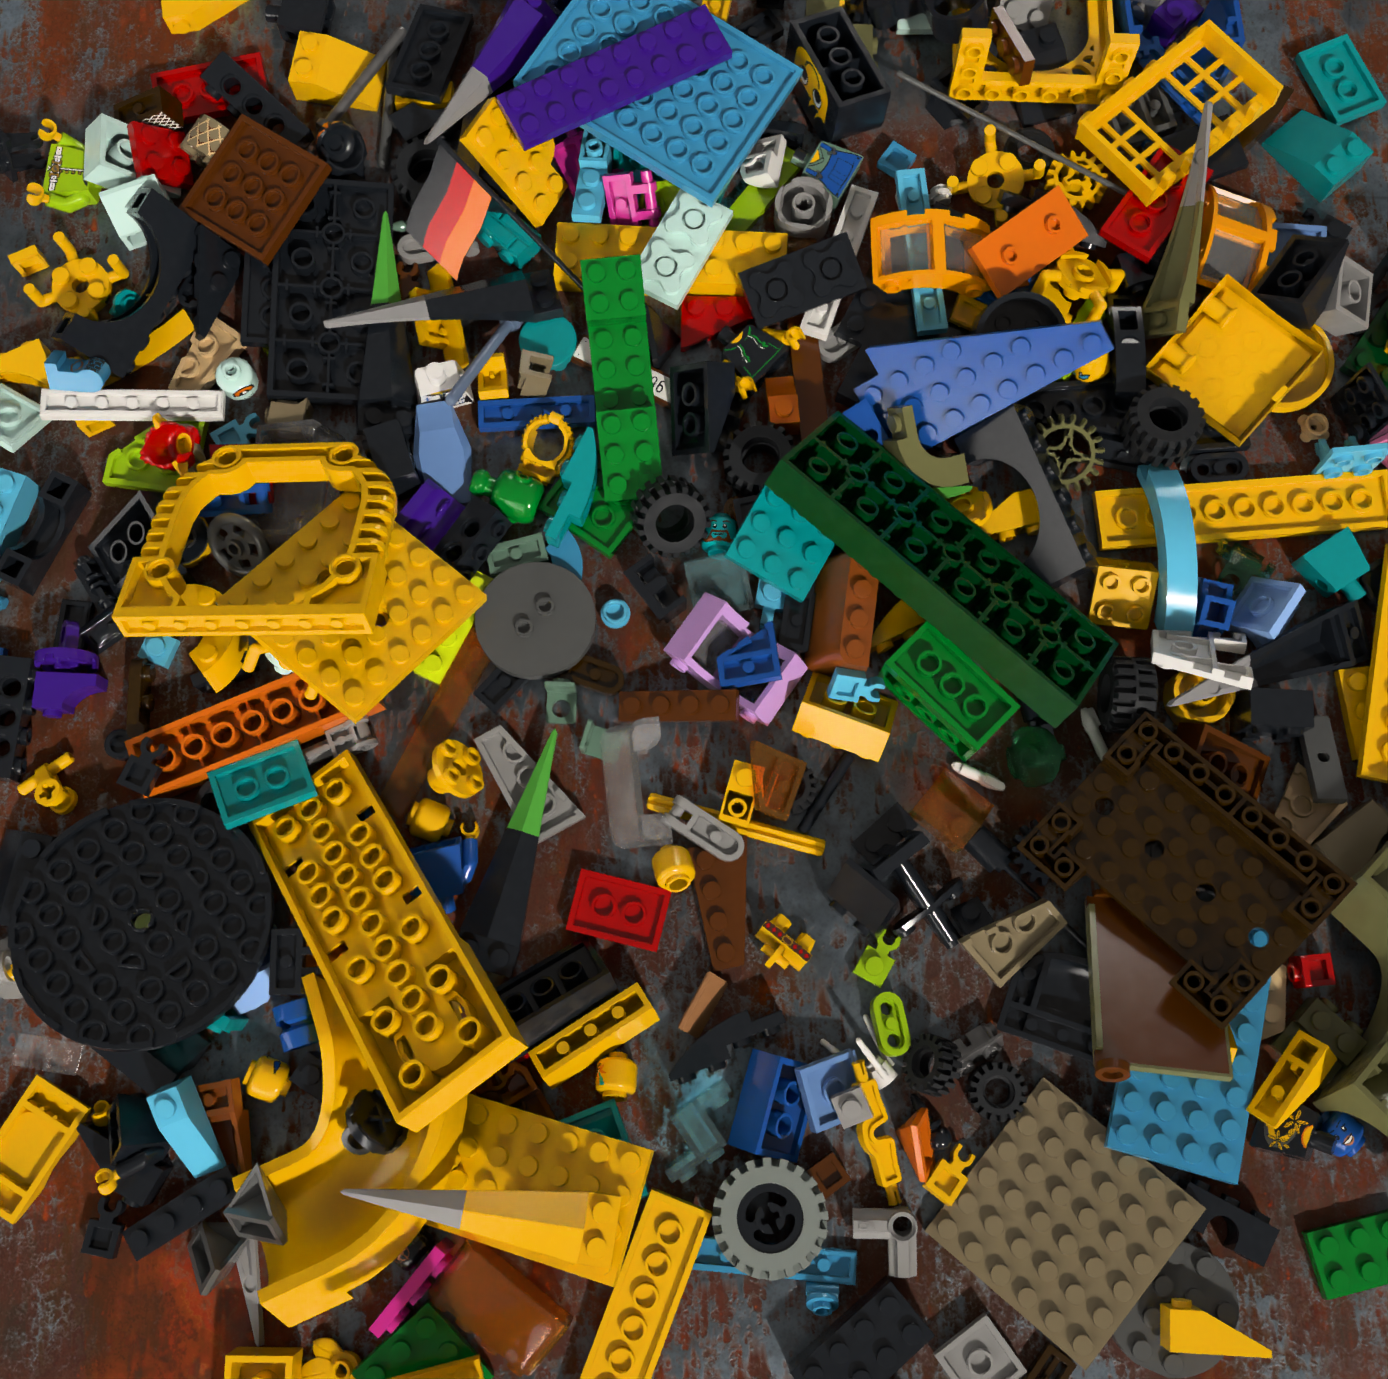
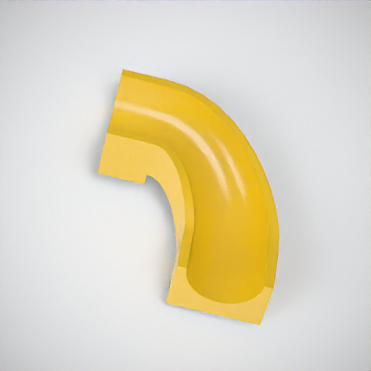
M314 972L301 978L321 1051L323 1094L319 1119L311 1137L302 1146L260 1165L287 1211L288 1241L284 1246L261 1241L268 1270V1286L258 1290L257 1293L260 1304L289 1328L353 1299L352 1289L377 1275L392 1263L413 1241L427 1219L343 1195L340 1191L344 1189L444 1190L461 1141L468 1097L467 1094L416 1133L409 1129L406 1140L393 1153L381 1155L369 1152L364 1155H357L348 1151L341 1141V1135L347 1126L345 1111L348 1102L361 1090L367 1089V1091L372 1092L374 1089H380L326 980L318 977ZM450 1002L458 1018L461 1020V1013L463 1011L460 1003ZM251 1170L232 1178L236 1192H238Z

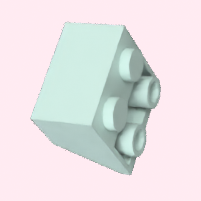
M155 174L140 176L131 182L114 185L107 190L99 192L101 201L120 239L129 251L148 245L141 228L126 213L140 189L153 188L173 203Z

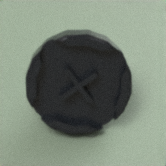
M367 1089L361 1090L348 1102L345 1111L347 1126L341 1135V1141L343 1146L351 1153L364 1155L372 1152L385 1155L393 1153L406 1140L409 1129L396 1123L380 1090L374 1089L372 1092L367 1091Z

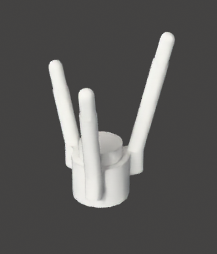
M864 1014V1022L881 1057L879 1055L875 1057L861 1038L858 1037L855 1041L869 1060L865 1065L868 1077L875 1079L878 1089L881 1090L890 1084L898 1074L893 1068L895 1065L893 1060L879 1050L873 1024L869 1016ZM825 1039L820 1040V1044L829 1050L830 1053L840 1052Z

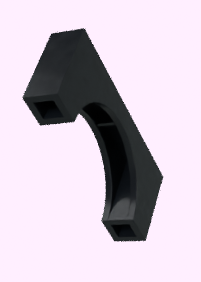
M141 188L126 212L141 228L149 248V275L141 295L126 311L105 320L92 321L76 313L66 312L51 336L86 360L94 357L104 360L111 369V376L121 379L124 376H128L134 369L136 356L139 351H143L149 344V334L154 327H157L162 322L165 315L164 309L168 303H171L179 293L178 286L182 279L188 277L193 270L192 262L194 261V255L198 253V236H195L194 233L195 228L200 224L153 188Z
M1013 403L954 440L960 453L965 455L966 465L981 466L998 460L1015 468L1027 480L1037 500L1040 525L1035 547L1023 564L1051 588L1055 589L1098 567L1099 565L1096 561L1097 552L1092 543L1086 539L1083 532L1084 523L1075 514L1071 506L1072 497L1069 491L1062 486L1058 477L1060 475L1059 468L1050 459L1046 451L1048 448L1047 442L1036 429L1034 413L1026 405Z

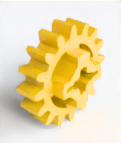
M1075 151L1070 152L1067 159L1105 179L1108 178L1107 173H1101L1104 164H1095L1096 156L1087 159L1085 151L1082 152L1081 156H1076ZM1055 160L1052 161L1045 176L1047 182L1044 189L1050 191L1059 185L1070 205L1076 207L1080 212H1082L1084 206L1091 210L1095 203L1099 204L1107 189V186ZM1060 173L1062 174V176H1061V178H1060V179H1061V182H1059V179H1058V176H1059ZM1092 181H1093V184H1094V189H1093V190H1091V187H1092V183H1091V182H1092Z

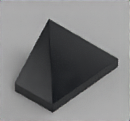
M646 305L652 367L660 370L680 343L681 338Z

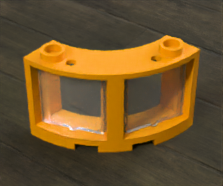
M1206 183L1196 284L1214 289L1228 273L1248 291L1252 292L1270 267L1267 265L1269 252L1273 253L1276 249L1278 230L1272 228V223L1277 220L1274 210L1266 204Z
M927 208L924 214L907 215V210L870 218L873 283L887 294H894L901 290L913 288H940L957 292L969 298H976L984 292L991 290L967 251L968 248L990 233V225L981 219L966 213L962 218L951 216L950 210Z

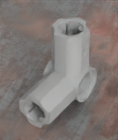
M901 1205L893 1208H852L853 1239H888V1275L897 1278L917 1276L916 1234L918 1226L913 1212L906 1206ZM904 1216L910 1219L909 1228L905 1231L896 1230L893 1227V1222L896 1218Z

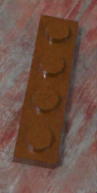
M739 690L619 691L618 722L739 721Z

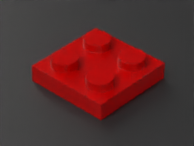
M131 121L127 125L136 179L140 176L155 174L161 185L186 190L191 189L194 185L189 154L179 147L185 138V132Z

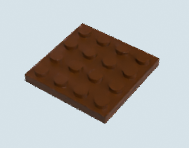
M241 114L179 206V209L199 224H203L218 236L268 266L332 171V168L325 161L246 115Z

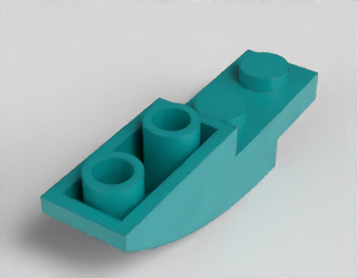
M589 426L583 435H578L573 446L575 451L570 460L566 459L561 467L560 476H562L563 487L568 489V491H562L557 502L559 508L555 516H549L543 531L545 532L547 543L556 548H559L571 523L583 527L594 499L598 474V455L594 430Z

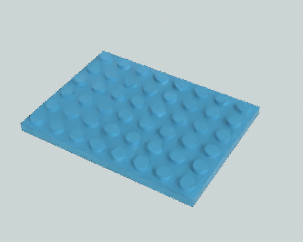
M571 0L516 75L513 85L514 87L522 85L699 6L690 0ZM711 14L733 51L731 59L579 126L711 208L800 80L804 70Z

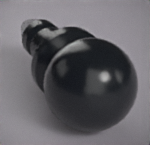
M916 1094L910 1095L915 1112L921 1107L926 1108L924 1101ZM928 1109L931 1148L934 1151L943 1152L951 1146L952 1134L948 1128L941 1125L942 1121L940 1118L937 1120L933 1119L934 1117Z

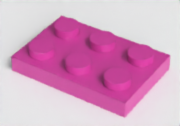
M447 1237L443 1238L432 1249L368 1329L377 1338L386 1330L390 1334L393 1333L411 1311L406 1306L409 1303L414 1306L432 1285L428 1280L429 1277L432 1275L436 1279L454 1258L450 1251L454 1248L455 1244Z

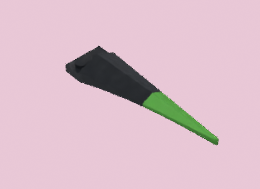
M386 211L383 213L371 308L401 301L389 217ZM405 321L368 324L356 403V435L365 436L363 429L398 418L407 438L414 440L416 405L418 404Z
M556 729L550 734L459 932L460 938L470 945L485 971L508 978L513 976L522 947L542 817L558 734Z

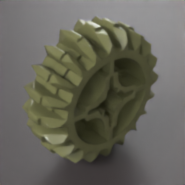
M1063 413L1058 414L1057 424L1049 416L1046 418L1047 428L1041 423H1037L1036 428L1044 438L1055 430L1065 429L1060 443L1056 446H1048L1046 451L1059 468L1060 475L1058 477L1062 486L1069 491V485L1072 484L1073 489L1078 492L1081 490L1078 481L1082 480L1084 484L1090 485L1091 480L1086 475L1088 473L1094 476L1099 475V471L1092 468L1093 464L1103 465L1104 463L1102 459H1095L1096 453L1105 452V448H1095L1094 444L1102 441V436L1092 439L1090 435L1097 428L1091 426L1087 430L1083 429L1087 424V419L1085 418L1076 425L1075 414L1070 415L1068 423H1065ZM1074 432L1078 433L1085 441L1088 454L1080 453L1074 449ZM1066 445L1069 448L1067 451H1071V455L1078 456V458H1065L1063 463L1058 461L1060 457H1056V453H1051L1049 450H1061ZM1074 461L1085 463L1078 474L1062 479L1063 472H1065L1069 463Z

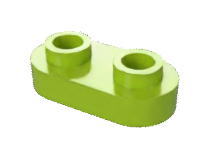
M882 992L872 999L869 1007L876 1042L879 1050L884 1055L897 1057L908 1051L911 1045V1036L902 1000L895 993ZM882 1004L888 1007L889 1012L887 1015L881 1012ZM889 1036H893L896 1040L894 1047L888 1043Z

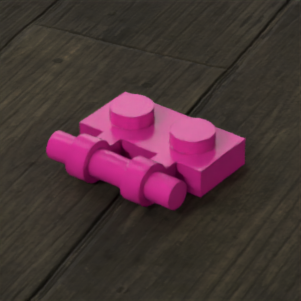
M640 170L642 182H634L633 171L607 173L602 176L611 225L642 226L641 220H648L649 226L658 227L660 223L659 217L662 214L661 207L657 206L655 195L657 183L656 180H653L651 170ZM644 193L646 208L639 209L637 194Z

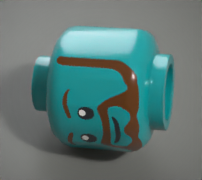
M716 513L713 517H709L711 527L705 528L708 535L706 539L701 538V547L711 558L727 559L723 556L738 531V524L730 515Z

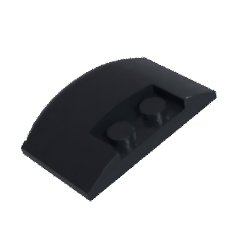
M1043 952V954L1034 955L1012 976L996 1029L1093 1063L1088 959L1055 952Z

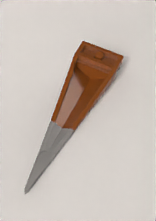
M240 1077L196 1086L226 1164L233 1163L239 1175L251 1170L252 1155L248 1109L244 1110ZM214 1171V1172L209 1173V1174H208V1177L211 1176L212 1174H214V1173L217 1172V1171ZM228 1205L220 1209L224 1222H228L227 1218L223 1214V1211L228 1207ZM250 1239L236 1264L255 1344L259 1347L264 1345L265 1338L263 1310L257 1293L261 1289L258 1240Z

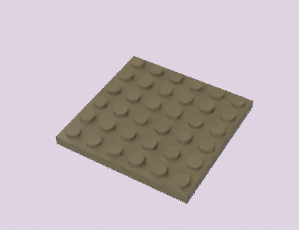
M1043 1077L1029 1094L1027 1103L1021 1105L1024 1108L1023 1111L1015 1113L1016 1117L1009 1120L966 1176L968 1181L952 1206L944 1204L924 1231L1084 1370H1087L1206 1208L1146 1159L1105 1148L1104 1142L1107 1128Z

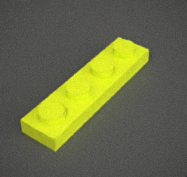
M477 571L470 582L481 591H484L493 578ZM475 613L424 659L413 672L442 687L475 627Z

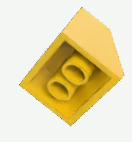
M813 672L792 731L800 733L803 737L827 743L833 748L855 753L861 758L879 762L892 729L898 701L879 695V702H870L864 696H860L857 703L830 699L827 695V688L832 677Z

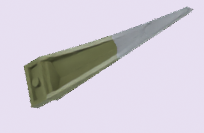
M1206 101L1204 104L1193 159L1176 220L1158 271L1142 307L1146 340L1186 333L1189 308L1195 303L1213 102Z

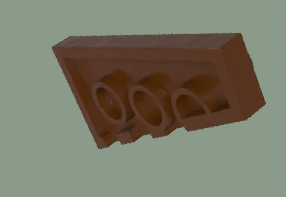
M747 836L742 837L744 840L742 855L733 862H724L700 846L687 849L695 867V878L693 880L713 972L744 965Z

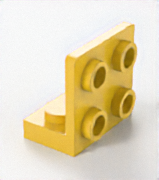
M1096 557L1099 566L1092 569L1095 574V580L1087 618L1099 625L1147 629L1159 577L1158 570L1149 562Z

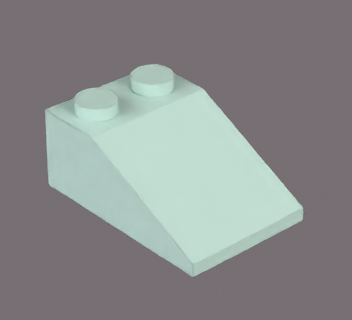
M101 113L85 129L83 180L107 189L114 185H122L136 180L127 130L128 124ZM162 185L170 198L178 199L181 197V188Z

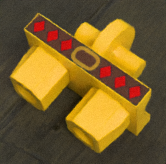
M781 913L771 921L767 919L755 937L764 943L760 950L770 957L765 963L767 968L770 969L776 962L784 970L790 964L799 972L812 957L810 952L815 944V940L803 932L795 941L790 938L785 932L792 923Z

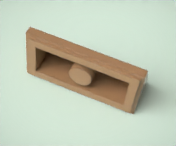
M707 972L682 1016L678 1028L695 1038L700 1037L728 983L714 973Z

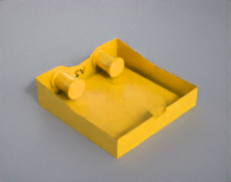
M1227 273L1188 320L1186 333L1175 334L1147 364L1146 378L1158 387L1161 383H1164L1171 388L1173 385L1180 386L1179 390L1183 392L1185 390L1189 391L1192 399L1197 398L1200 404L1198 407L1204 409L1205 414L1202 418L1206 419V423L1240 447L1317 361L1324 347L1276 314Z

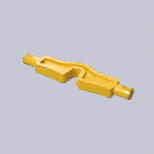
M856 1060V1062L853 1061L851 1063L856 1082L852 1083L851 1087L861 1084L874 1113L873 1118L856 1124L857 1137L861 1147L870 1157L877 1185L885 1188L888 1205H898L897 1203L900 1204L902 1200L897 1183L902 1180L898 1165L895 1141L889 1135L874 1136V1130L888 1120V1115L880 1097L876 1080L868 1077L865 1060Z

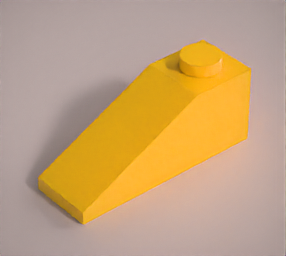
M161 0L162 15L171 34H186L203 29L249 0Z
M1299 1029L1246 1108V1111L1272 1128L1277 1129L1321 1085L1337 1061L1330 1047Z
M1171 1298V1303H1160V1345L1169 1352L1272 1358V1351L1192 1305V1300Z

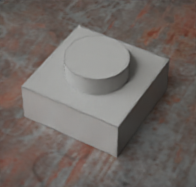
M861 1084L831 1095V1102L843 1129L874 1117Z

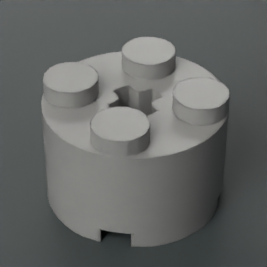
M806 176L793 178L790 183L785 186L783 184L776 194L773 216L774 227L777 233H788L787 242L792 245L808 246L818 243L829 228L833 205L832 196L823 187L824 184L815 178Z

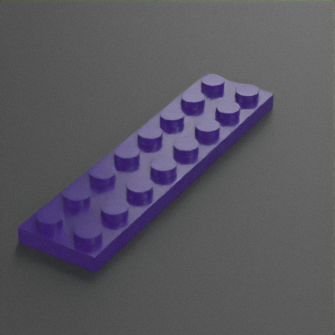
M703 4L496 96L497 103L523 150L526 151L732 58L733 51L707 6Z

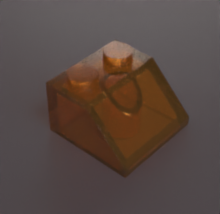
M945 767L908 814L954 853H957L964 848L980 828L994 805Z

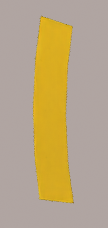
M184 309L149 334V344L143 351H139L134 360L135 367L132 372L150 363L195 330L192 321ZM110 375L102 388L120 380L121 378L112 377Z

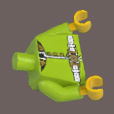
M43 119L41 124L49 128L51 133L39 129V137L44 141L54 139L57 142L56 144L51 143L43 187L35 182L29 183L26 190L38 196L28 194L27 202L32 206H37L44 202L45 206L66 213H73L87 207V205H96L100 201L99 192H101L102 188H107L83 180L85 145L65 132L61 134L57 132V126L52 120Z

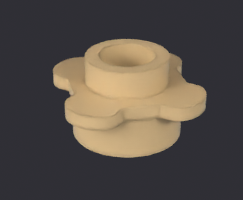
M1313 413L1309 416L1303 414L1297 419V423L1301 427L1300 439L1303 442L1308 443L1311 440L1328 439L1329 432L1327 430L1329 422L1324 414Z

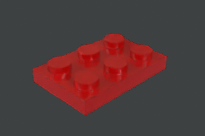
M581 868L565 930L657 953L672 892L663 888Z

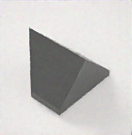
M257 1162L228 1207L223 1211V1214L238 1237L284 1246L288 1241L287 1211Z
M201 1221L187 1245L200 1295L207 1296L231 1272L250 1240L238 1237L229 1222Z

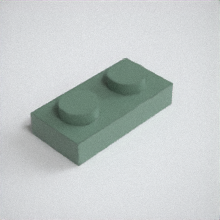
M542 532L498 543L487 558L492 578L519 564L529 562L550 563Z

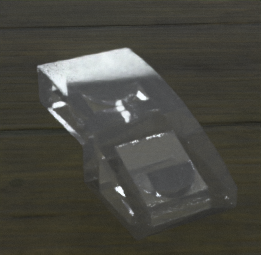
M20 1032L11 1065L76 1076L83 1045L71 1040Z

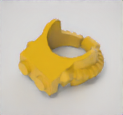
M552 411L550 415L541 414L539 417L536 416L533 420L531 419L530 423L526 424L527 427L526 429L524 428V434L521 436L523 437L521 448L524 451L520 456L522 463L519 464L517 470L521 471L522 474L537 478L545 486L548 483L553 484L556 477H560L563 463L566 459L570 460L573 456L572 453L575 452L573 450L575 437H573L572 428L568 426L566 421H563L564 415ZM552 423L559 426V429L562 431L564 447L560 455L554 460L543 461L534 452V442L537 436L536 430L540 426Z

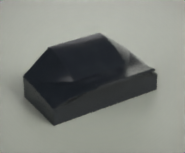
M953 64L931 80V87L947 96ZM932 94L926 107L927 111L944 130L958 124H967L976 118ZM955 99L981 114L989 106L986 100Z

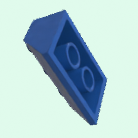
M752 1049L728 1145L756 1155L776 1159L781 1158L797 1163L808 1119L794 1069L807 1063Z

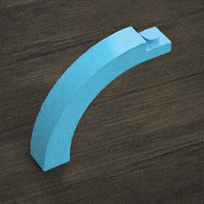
M1162 463L1158 467L1151 466V464L1138 465L1136 476L1145 492L1151 509L1158 550V596L1154 623L1157 630L1191 631V636H1193L1198 596V562L1194 523L1187 492L1178 470H1170L1169 466L1164 467Z

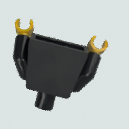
M142 1092L131 1095L118 1093L110 1105L105 1100H99L94 1104L95 1114L92 1115L93 1122L98 1127L108 1125L110 1166H116V1169L113 1171L109 1168H102L95 1175L97 1183L108 1180L98 1186V1190L102 1195L112 1193L117 1187V1180L119 1178L125 1180L163 1160L171 1147L156 1125L146 1100L148 1096Z

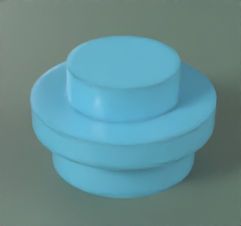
M621 599L608 600L603 604L600 613L603 623L613 629L625 626L631 616L628 604Z

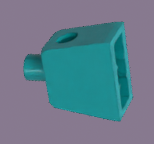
M1346 527L1302 555L1291 564L1325 598L1339 590L1342 591L1348 601L1358 600L1367 594L1357 581V578L1370 571V566L1349 527Z

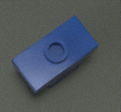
M1201 578L1198 587L1196 618L1192 637H1207L1208 632H1220L1222 635L1225 630L1229 631L1237 602L1232 598L1234 585Z

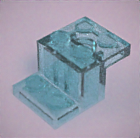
M724 1077L670 1115L671 1121L689 1147L687 1151L672 1160L665 1167V1173L672 1183L677 1179L684 1183L698 1172V1164L704 1160H707L708 1164H710L725 1153L723 1147L727 1145L726 1138L706 1110L711 1106L713 1111H715L730 1100L727 1094L732 1090Z

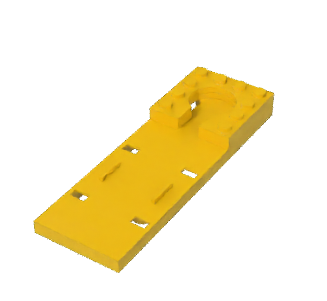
M346 749L312 775L318 796L250 821L248 825L396 1123L417 1133L529 1047L472 948L466 941L460 938L357 757ZM370 806H373L375 813L364 821H360L358 815ZM302 858L303 862L298 866L296 872L288 878L285 870ZM416 887H419L422 894L407 905L403 897ZM345 942L348 950L331 962L328 954ZM450 1002L460 1003L464 1007L466 1017L460 1020Z

